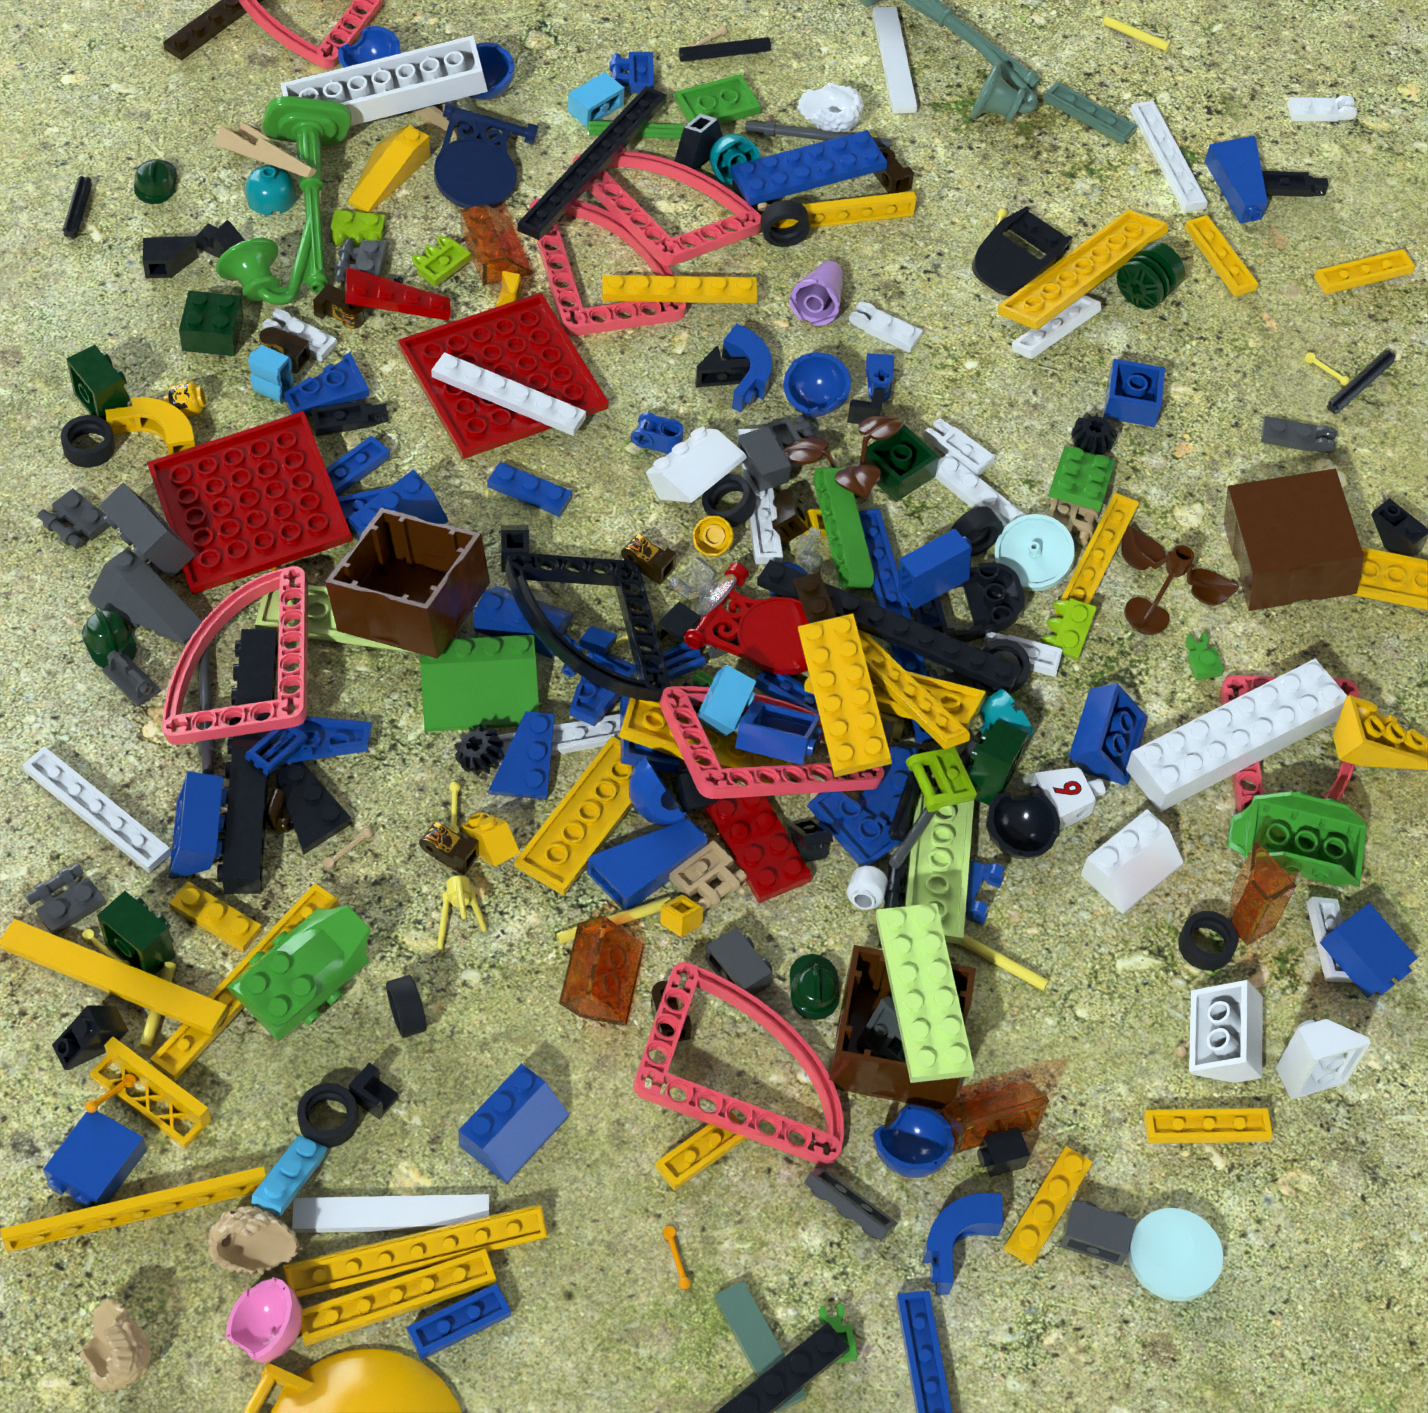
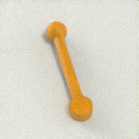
M132 1074L124 1075L121 1083L95 1101H88L85 1104V1110L89 1113H94L100 1104L125 1087H133L136 1081L135 1076Z
M667 1226L663 1230V1237L668 1240L680 1277L678 1285L681 1289L687 1290L691 1286V1280L685 1275L674 1239L676 1230L672 1226Z

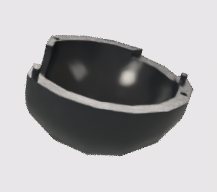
M998 793L988 808L986 827L990 839L1002 853L1016 859H1033L1051 849L1056 838L1059 836L1060 820L1055 806L1044 794H1031L1026 797L1016 798L1011 797L1010 793Z

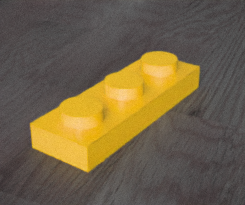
M189 881L185 883L169 902L171 910L243 953L262 932L261 924Z
M730 1111L729 1116L731 1120L740 1124L741 1122ZM708 1124L656 1161L654 1168L675 1191L747 1138Z

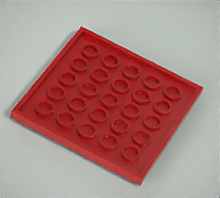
M542 293L398 340V347L462 460L552 429L553 427L433 378L431 370L444 352L585 410L586 416L608 409L609 402Z
M304 411L147 462L167 523L196 554L183 567L192 595L353 541Z

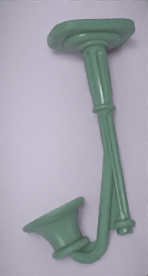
M859 0V2H861L866 7H870L881 1ZM904 0L910 6L937 22L939 27L946 26L977 49L993 66L970 113L971 119L989 112L1003 115L1006 122H1011L1016 112L1025 114L1031 113L1036 109L1038 101L1033 90L1039 85L1041 79L1035 70L1030 71L954 15V9L948 8L940 0ZM1003 77H1004L1013 87H1011V86L1003 79Z

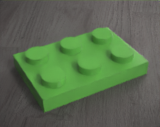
M741 74L676 91L674 95V100L688 123L699 114L718 119L720 125L759 114L761 111V105Z
M1064 446L1048 497L1100 511L1116 460L1109 459L1104 455L1091 454L1077 447Z

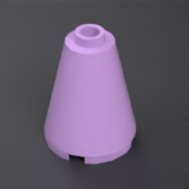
M834 261L821 263L793 287L789 303L798 319L803 322L804 320L812 322L811 325L814 326L826 325L835 319L840 310L843 270L838 263Z

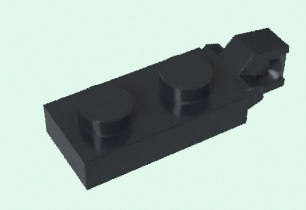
M1262 171L1266 195L1325 196L1328 189L1327 178H1313L1309 176V172Z
M363 400L311 409L316 436L370 428L377 424L389 422L386 403L372 405L365 404Z

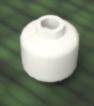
M874 866L858 867L850 877L847 886V897L859 909H875L884 901L888 879L880 869Z

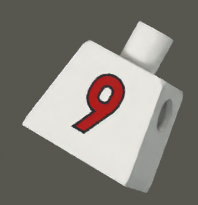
M1079 768L1036 772L1030 787L1033 794H1044L1055 806L1060 820V830L1090 816L1096 803L1095 797L1105 795V787L1102 780L1095 779L1087 782L1082 770Z

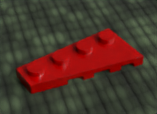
M347 267L345 275L346 304L449 321L451 313L450 298Z

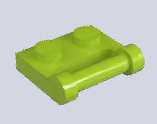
M955 746L946 750L939 749L915 754L905 761L909 771H913L925 797L924 804L928 812H935L942 807L975 800L977 793ZM923 766H930L942 794L936 795Z

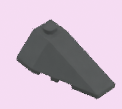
M128 548L104 564L88 598L89 602L96 608L99 607L101 611H113L122 619L129 621L132 626L139 628L141 625L152 629L156 635L184 645L189 642L193 633L202 623L196 614L166 583Z

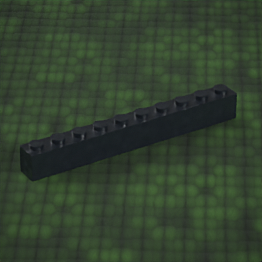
M241 629V640L235 641V657H239V664L233 665V680L237 681V688H232L231 690L232 705L238 706L275 699L278 655L276 629ZM262 713L258 715L256 720H266L269 718L270 713ZM234 717L230 719L229 725L238 724L242 718ZM270 731L228 737L227 752L232 755L231 762H226L225 777L230 780L229 787H224V789H227L225 805H228L227 812H222L225 815L223 830L226 831L225 838H220V841H222L220 856L224 857L223 864H218L217 881L223 883L224 894H261L266 830L265 810L268 801L269 775L266 776L261 767L259 769L254 766L255 762L252 760L249 762L245 759L246 752ZM271 743L258 754L260 757L271 748Z

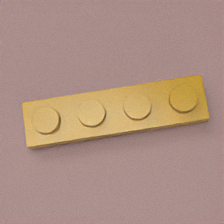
M1205 215L1186 221L1184 229L1233 296L1237 297L1256 291L1258 282L1209 216Z
M1401 249L1316 270L1314 278L1324 294L1327 295L1412 274L1416 266L1405 250Z
M1268 1108L1145 1110L1143 1114L1147 1144L1270 1142L1273 1138Z
M1065 1146L1004 1247L1005 1251L1028 1265H1033L1090 1170L1093 1161Z

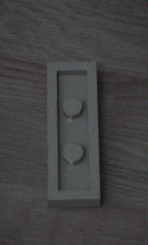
M822 1166L811 1172L804 1182L811 1189L814 1196L821 1200H827L836 1207L837 1212L842 1217L855 1221L862 1227L864 1233L871 1238L879 1239L880 1241L884 1240L893 1232L898 1222Z

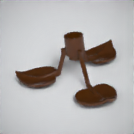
M878 415L869 417L859 424V433L865 435L863 437L860 465L857 467H846V469L838 471L834 477L835 482L839 486L854 493L855 499L860 497L867 498L871 489L881 477L879 468L865 465L868 441L871 438L884 440L893 436L901 429L904 420L893 416ZM803 438L793 442L783 450L784 454L788 455L791 461L796 464H811L825 456L832 468H838L830 452L826 450L829 447L828 442L821 438Z
M1132 526L1127 529L1123 537L1121 552L1124 560L1130 566L1137 570H1146L1150 566L1153 569H1157L1166 563V570L1169 574L1153 603L1145 598L1136 597L1130 599L1125 605L1124 614L1133 629L1142 634H1159L1169 624L1168 612L1157 607L1173 577L1183 576L1187 572V583L1192 585V595L1200 602L1212 606L1224 603L1239 588V585L1215 572L1202 568L1193 569L1194 553L1187 546L1178 545L1165 556V551L1159 543L1139 533Z

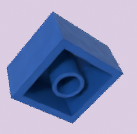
M1113 359L1107 381L1103 417L1107 416L1111 420L1155 427L1162 404L1165 368Z

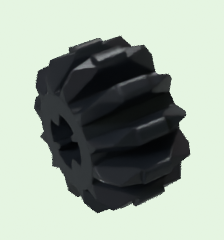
M1097 412L1094 416L1086 413L1083 418L1078 417L1071 432L1074 447L1091 454L1097 453L1098 455L1110 452L1117 438L1115 422H1108L1107 416L1099 417Z
M481 724L477 730L469 727L467 735L460 734L462 742L454 744L457 751L455 754L457 762L461 764L464 771L472 772L477 776L483 770L485 773L490 774V767L493 765L499 767L497 759L505 756L502 750L504 747L503 740L498 737L494 729H487Z

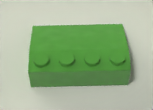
M534 635L451 639L438 659L420 654L425 732L466 730L469 727L477 729L480 724L486 728L519 726L525 711L539 713Z

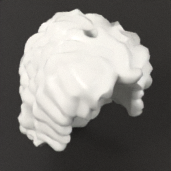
M832 82L815 91L807 89V93L802 94L797 106V110L805 117V120H810L812 124L817 126V129L844 133L853 129L859 122L864 104L862 97L856 89H852L850 86L835 85Z

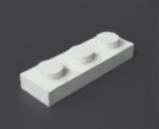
M1311 897L1306 904L1325 981L1352 983L1353 981L1320 944L1328 934L1343 923L1338 899Z

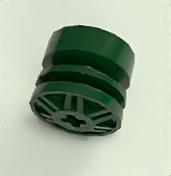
M1157 241L1149 242L1118 270L1116 276L1117 285L1129 303L1137 308L1149 310L1155 308L1183 282L1185 268L1180 256L1171 247Z

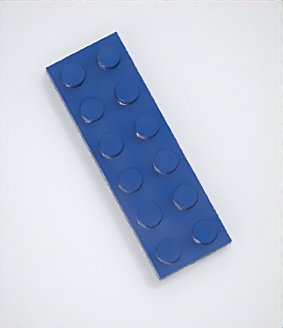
M865 130L730 166V174L748 206L882 171L887 169V161L869 131Z

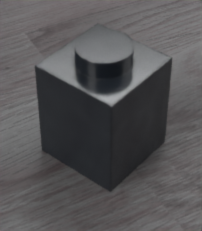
M1019 1127L984 1136L980 1148L977 1150L980 1165L983 1168L986 1167L990 1177L1023 1169L1026 1167L1030 1157Z

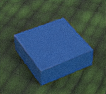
M591 625L580 638L579 647L605 656L616 643L617 634Z

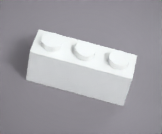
M700 427L695 429L690 434L691 437L686 441L676 444L672 448V452L667 456L657 459L653 463L654 466L646 471V474L659 500L692 503L747 458L746 454L718 429Z
M1146 809L1087 857L1081 876L1124 915L1178 870L1184 862L1169 828Z
M1248 980L1191 991L1189 1072L1192 1075L1231 1083L1262 1078L1263 996Z
M1328 1019L1317 1022L1307 1020L1298 1025L1294 1036L1289 1041V1045L1276 1066V1070L1290 1099L1294 1100L1346 1084L1371 1042L1368 1037Z

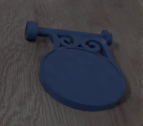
M454 101L451 103L446 102L443 117L447 118L449 125L441 151L434 165V180L437 188L446 199L465 209L482 211L502 205L512 195L516 184V169L507 153L506 142L510 135L515 134L525 137V143L534 145L538 125L529 123L528 127H523L454 107ZM459 124H463L460 125L457 130V136L459 140L450 143L452 133L455 127ZM470 128L472 129V131H473L472 134H465V133H464V132L469 133ZM489 129H493V130L490 131L489 138H488V137L486 136V132H487Z

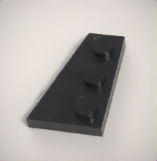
M303 761L293 762L275 773L279 789L286 793L284 803L292 820L293 829L297 835L303 855L352 824L348 813Z

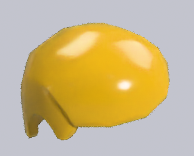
M707 516L701 519L692 533L694 547L706 557H719L726 554L734 541L732 526L720 516Z

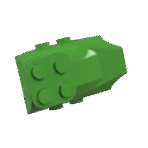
M1302 791L1257 795L1253 797L1251 804L1245 810L1231 816L1227 847L1237 851L1247 860L1280 867L1288 873H1301L1310 880L1338 887L1348 885L1360 887L1367 823L1349 805L1341 804L1335 799H1320Z
M348 905L327 910L318 908L289 934L286 931L279 934L273 940L272 944L274 946L268 952L264 953L263 950L258 952L249 961L251 966L230 983L227 988L277 1041H280L296 1031L304 1023L310 1026L320 1017L322 1013L319 1010L327 1003L330 1006L334 1005L345 994L342 989L369 962L366 950L371 930Z

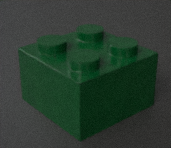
M189 290L179 327L182 351L235 356L244 318L241 296Z
M93 345L66 358L73 393L90 415L106 420L105 410L128 407L130 398L124 386L127 384L126 378L121 370H115L106 352L102 353L96 345Z
M903 424L901 429L893 436L884 440H876L867 446L865 465H872L880 469L881 477L876 484L890 498L898 502L935 477L939 456Z
M998 720L995 721L991 730L988 728L984 730L979 744H976L971 754L972 766L969 765L966 770L977 793L976 800L990 806L995 795L1004 793L1013 777L1029 733Z
M124 891L97 915L105 945L123 960L129 961L132 967L155 975L163 968L165 962H169L175 957L172 944L174 940L170 935L169 929L171 926L162 915L157 914L155 916L150 912L147 904L140 897L135 896L133 898Z

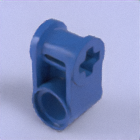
M867 353L866 377L868 395L871 399L873 389L884 390L883 402L891 397L894 354Z
M645 412L639 416L638 427L632 431L630 436L631 441L636 446L656 450L668 455L676 444L683 442V425L677 420Z

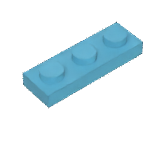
M298 1135L252 1194L251 1204L280 1217L326 1157L327 1147Z

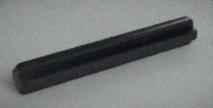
M763 37L680 47L678 57L681 62L769 52L771 50L770 38Z
M1390 350L1383 351L1329 400L1327 409L1333 414L1339 413L1394 363L1396 355L1391 353Z
M920 748L916 754L929 752L930 750ZM928 765V766H923L924 769H925V771H926V774H927L928 769H929V767H930L929 765ZM909 771L888 831L889 837L893 841L904 840L921 792L913 771Z

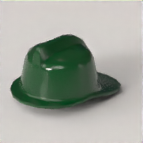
M160 159L143 162L138 166L135 173V195L139 200L148 204H161L167 201L175 190L176 168L170 162Z
M99 607L96 608L95 613L88 618L82 630L83 641L93 661L98 666L105 668L109 665L107 656L112 651L122 652L133 661L137 649L127 624L117 613L108 610L101 611Z
M809 954L799 957L792 964L789 974L792 1005L797 1013L806 1019H825L833 1014L838 1006L839 986L836 968L830 960L821 955Z

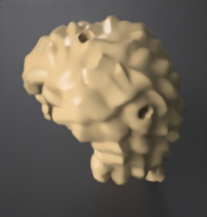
M245 1206L227 1211L221 1215L215 1224L211 1225L207 1244L209 1245L211 1260L223 1270L228 1269L229 1272L236 1271L239 1273L244 1271L250 1275L259 1272L262 1275L265 1270H271L273 1266L277 1267L283 1262H292V1257L297 1255V1248L299 1247L295 1231L288 1229L287 1225L273 1216L271 1212L258 1207Z
M106 1298L98 1308L93 1310L94 1317L92 1323L94 1329L91 1334L94 1338L82 1347V1352L79 1356L89 1366V1371L91 1372L89 1378L90 1381L94 1382V1386L102 1392L106 1390L114 1392L117 1389L128 1388L131 1383L137 1381L146 1373L150 1363L151 1350L148 1346V1336L143 1332L142 1328L138 1327L135 1320L130 1318L123 1304L118 1303L114 1299Z

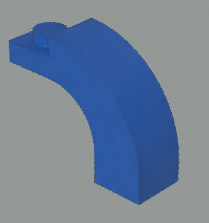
M736 323L723 340L722 357L727 360L748 359L749 372L734 390L732 409L742 412L747 404L751 405L756 397L762 400L765 398L770 385L772 358L768 347L757 334Z
M978 1193L962 1197L944 1208L935 1219L924 1247L922 1263H931L930 1281L931 1283H936V1294L949 1295L953 1286V1247L957 1242L973 1235H999L1003 1225L1001 1193Z

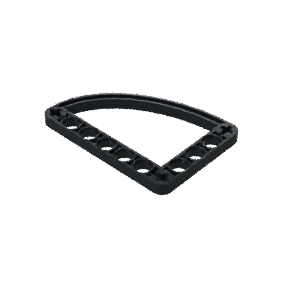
M512 553L508 556L505 572L514 599L530 627L548 649L572 670L609 691L638 700L660 702L664 689L670 687V681L638 565L627 560L532 553ZM540 566H546L551 568L552 570H546L541 568ZM567 568H573L578 570L579 572H574ZM594 570H600L605 572L606 574H601ZM526 580L615 586L638 679L624 676L598 664L573 646L546 617L535 600ZM626 590L634 591V592H636L637 594H631V593L627 592ZM631 608L640 610L642 613L634 612ZM635 627L643 628L647 632L639 631ZM640 646L648 647L652 651H646L640 648ZM645 666H652V667L656 668L657 670H656V671L650 670V669H647Z

